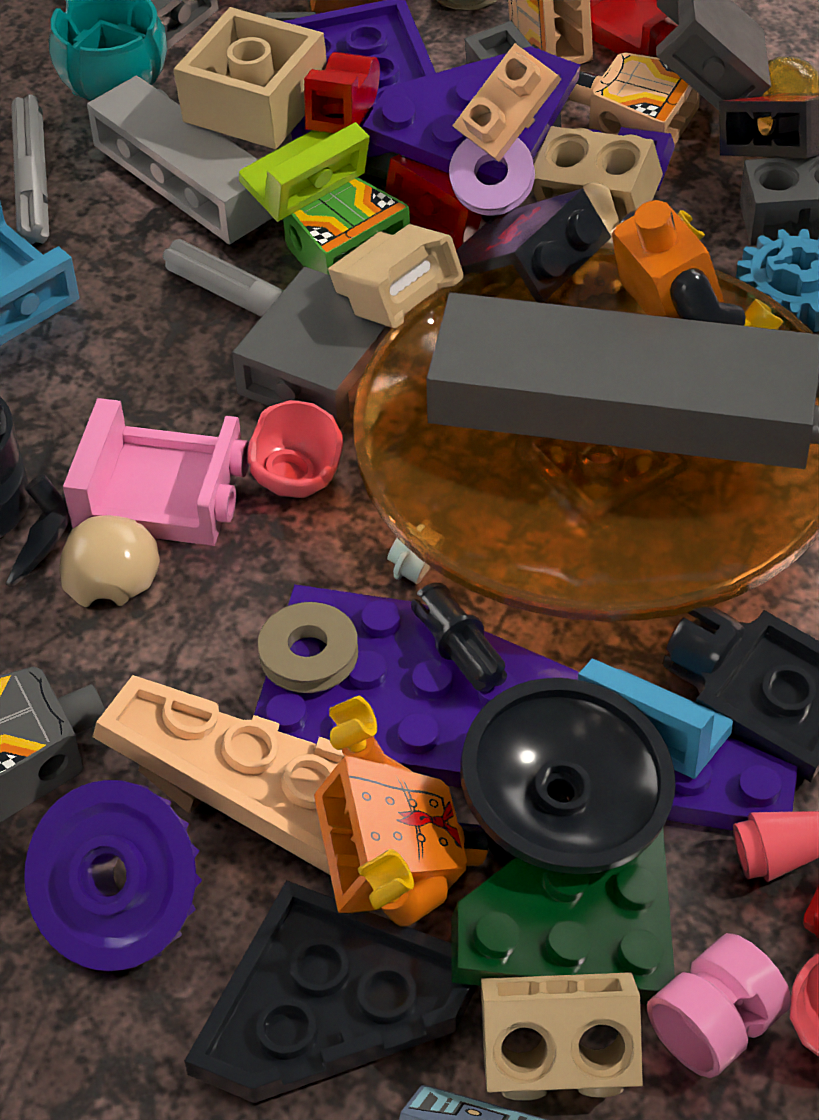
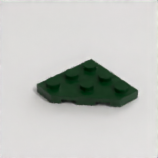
M663 828L657 838L644 852L631 861L607 871L588 874L560 873L536 867L517 857L457 903L451 917L452 983L481 986V979L632 973L640 994V1004L647 1005L654 995L675 978Z

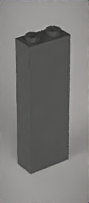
M449 293L426 379L428 423L806 469L810 444L819 445V406L815 405L816 399H819V334Z

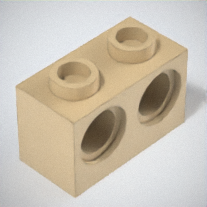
M551 126L534 163L535 179L532 189L537 202L582 189L585 184L590 182L604 184L610 190L616 213L621 223L628 213L637 210L643 203L653 200L663 173L652 139H645L631 134L622 136L593 132L585 128L570 129Z
M632 973L481 979L484 1068L487 1092H502L504 1097L512 1100H534L544 1097L547 1094V1090L578 1089V1092L585 1096L611 1097L622 1093L624 1087L643 1086L640 994ZM608 1025L618 1030L615 1041L604 1049L592 1050L579 1043L584 1032L593 1026ZM518 1028H530L543 1036L536 1048L525 1053L513 1052L502 1044L505 1037Z

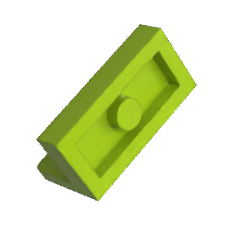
M356 122L335 134L312 130L242 168L239 171V182L278 222L364 174L370 136Z

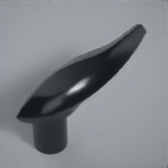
M45 474L37 476L25 487L27 493L42 510V514L30 527L27 542L19 553L9 574L6 585L12 588L30 574L48 555L60 539L70 520L65 495H61Z

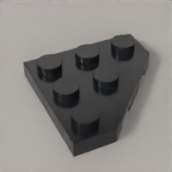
M286 880L185 1058L187 1075L256 1103L456 1032L478 985L452 983L451 943L408 926H399L392 920L369 911L338 913L335 898Z

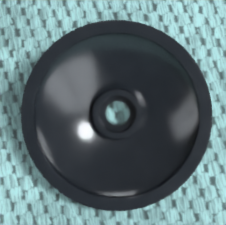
M543 678L520 683L506 689L490 700L479 711L467 732L461 752L460 778L466 802L479 825L499 846L522 861L549 871L588 874L607 871L631 861L644 852L657 838L666 823L674 800V767L668 748L656 727L644 713L622 696L586 681L569 678ZM548 793H562L568 802H558L552 799Z

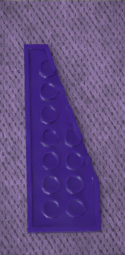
M294 584L288 606L303 602L323 603L339 609L350 618L357 632L358 659L354 669L346 679L338 685L320 692L298 693L279 687L266 676L254 715L279 723V732L316 744L319 737L330 740V731L337 726L329 716V708L355 696H361L370 704L376 717L377 733L374 737L384 754L414 773L441 779L447 786L462 788L460 760L465 738L473 720L490 700L508 688L531 680L543 678L578 680L579 672L484 631V637L505 662L504 670L507 673V678L501 686H494L488 693H483L473 687L453 660H447L440 656L435 648L436 639L420 618L416 617L411 609L412 601ZM309 637L296 641L290 650L296 655L310 657L322 652L326 644L317 638ZM728 737L695 779L674 770L675 795L667 820L733 831V824L747 821L750 812H793L797 766ZM565 798L564 800H562V801H560V802H562V803H567L568 800H567V798Z

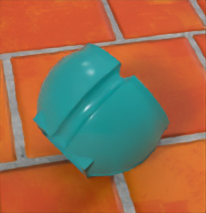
M66 0L65 12L61 8H56L53 12L48 39L50 58L61 81L72 90L73 95L92 101L136 75L150 85H153L158 79L166 60L167 41L165 27L158 17L157 10L151 0Z

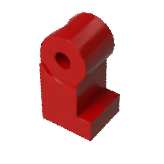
M333 52L328 59L325 70L311 69L304 78L305 129L336 133L355 122L360 125L377 96L380 78L378 59L370 56ZM329 114H344V117H343V118H330V117H326V115H329Z

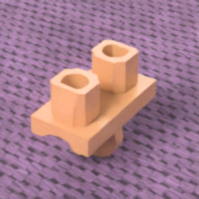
M514 43L452 126L499 162L525 128L529 129L535 121L534 115L560 83L561 78Z

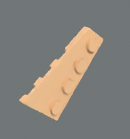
M132 675L96 722L93 738L330 875L314 794L344 757L342 750L334 749L330 740L319 737L315 744L279 732V723L253 715L252 720H242L221 713L216 702Z

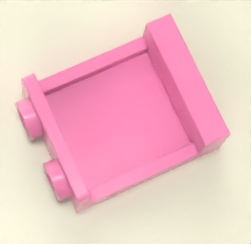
M97 398L63 485L72 528H75L90 517L113 515L135 520L137 523L142 524L155 539L215 546L222 522L229 523L233 518L236 503V490L234 486L237 476L245 477L249 467L247 463L249 441L241 439L239 418L226 416L219 437L125 426L121 401Z

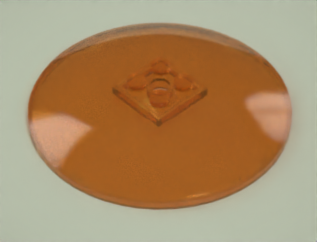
M600 248L545 302H542L647 315L621 284L615 251L610 248ZM513 264L479 274L472 272L465 275L456 285L442 287L413 307L404 315V323L396 328H391L377 346L364 370L357 390L354 407L355 453L365 489L380 517L407 548L437 572L472 592L508 606L542 615L602 622L641 621L677 616L693 612L694 609L711 607L738 597L769 581L792 565L819 538V445L810 444L806 469L428 423L426 379L449 293L536 302ZM714 269L725 303L738 305L745 312L751 303L758 299L771 309L772 314L784 321L778 330L813 334L792 312L770 296L737 278ZM816 399L815 402L817 406H819V399ZM594 454L600 457L611 456L614 460L608 463H595L586 457Z

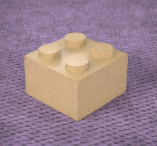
M229 7L173 69L183 122L277 149L305 116V76L311 69H326L327 58L324 33Z

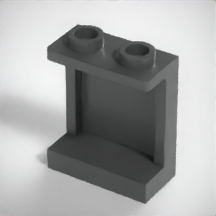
M657 0V7L678 25L656 47L657 57L716 109L719 110V101L760 96L771 87L764 29L732 0Z
M304 266L232 352L237 394L267 406L288 400L314 403L333 415L341 430L350 418L348 392L384 346L399 350L405 344L406 317L404 318V323L396 329L358 317L354 314L349 298L336 293L330 275Z

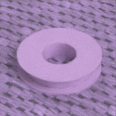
M468 138L458 146L450 162L449 176L453 191L463 206L477 214L495 216L510 212L525 201L534 184L535 170L531 153L519 138L515 140L500 160V162L507 166L508 173L505 179L496 185H485L476 178L479 167L485 162L495 159Z

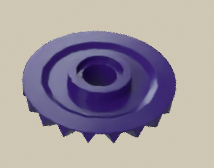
M103 780L82 785L65 794L48 809L31 838L25 861L24 879L25 892L32 917L40 932L52 947L70 961L83 967L104 971L124 970L137 967L146 961L161 956L162 951L172 941L182 936L180 930L186 918L196 910L192 902L195 888L202 881L196 874L195 857L200 850L191 844L186 831L189 823L178 817L170 807V800L156 795L149 790V786L123 780ZM119 858L126 868V882L121 890L114 880V867Z

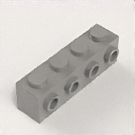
M136 75L87 103L94 146L229 245L273 218L239 182V171L258 159L239 147L228 136L183 122L180 105L170 99L161 89L154 88Z

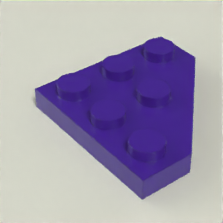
M530 46L523 49L561 78L560 83L534 115L535 121L529 129L525 128L518 136L527 146L532 159H534L550 127L553 126L579 80L580 64ZM507 53L387 86L362 126V129L370 136L369 142L449 173L450 162L454 152L467 139L452 125ZM488 161L479 167L476 178L485 185H496L505 179L508 168L500 161Z

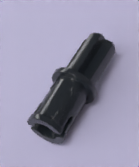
M434 582L421 588L417 594L423 599L429 609H426L420 600L414 598L411 602V609L436 639L435 648L440 656L447 660H453L473 687L480 692L488 693L494 686H501L507 678V673L504 670L505 662L484 637V626L480 619L474 615H467L443 583Z

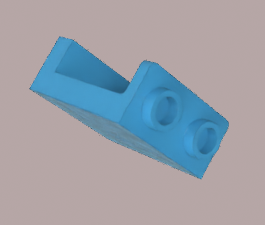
M0 202L1 346L80 299L72 257L59 246L44 255L6 224Z

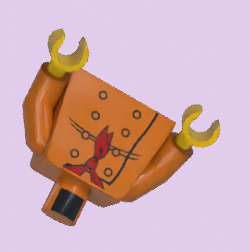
M355 696L329 708V716L337 725L330 731V743L334 749L342 750L344 757L314 794L338 913L383 910L395 924L410 926L444 903L447 898L448 889L466 871V866H480L483 864L489 848L488 834L479 824L458 823L450 789L441 779L414 773L384 754L374 737L377 733V721L370 704L363 697Z

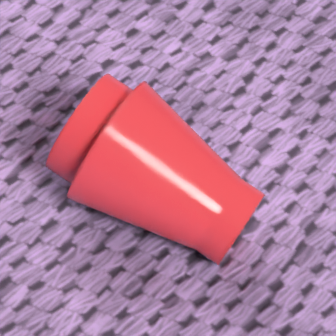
M819 811L750 812L747 821L733 824L737 854L748 880L763 876L766 882H770L819 858Z

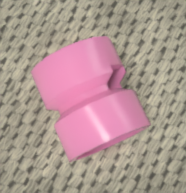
M728 933L718 938L692 962L691 973L682 972L677 975L647 1003L650 1023L663 1044L683 1065L698 1075L708 1078L719 1075L747 1049L748 1037L756 1038L762 1035L790 1009L791 1005L789 987L779 969L768 956L752 942L739 935Z

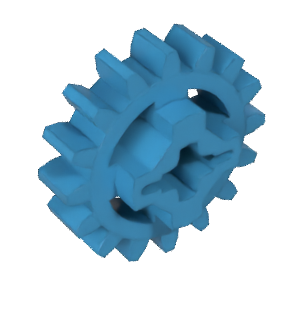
M784 229L778 230L777 240L775 241L763 235L759 236L757 247L746 246L743 249L742 261H738L735 285L738 286V301L749 302V307L755 299L760 300L771 309L772 314L787 322L788 331L795 332L799 324H807L813 332H818L819 239H810L808 229H802L799 236H789Z

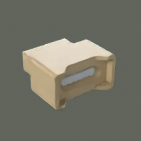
M412 224L405 226L394 235L381 231L328 268L336 293L349 298L356 316L395 329L404 323L405 314L438 289L454 286L463 278V271L452 237L448 234Z

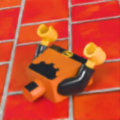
M659 200L648 201L639 206L637 210L628 213L611 232L620 282L647 315L776 330L784 322L781 318L772 314L771 309L758 299H755L745 312L738 305L724 302L710 254L700 241L705 234L690 224L693 218L685 211L680 210L676 214L667 202Z

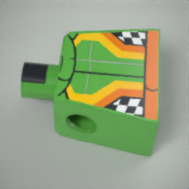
M357 177L283 219L285 241L289 250L303 267L305 266L330 275L329 267L381 231L394 235L409 225V206Z

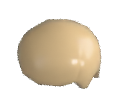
M113 515L87 518L71 530L62 551L59 565L62 589L84 607H89L94 600L100 598L111 599L118 606H123L130 597L132 598L151 586L159 569L160 562L157 543L150 532L133 519Z

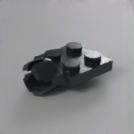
M697 602L686 612L695 617L696 620L691 622L683 617L678 622L668 640L666 649L669 653L665 654L662 664L671 673L697 687L700 692L696 699L697 704L732 719L731 736L746 745L797 766V775L811 783L819 772V641L765 610L751 623L738 622L735 618L708 603Z

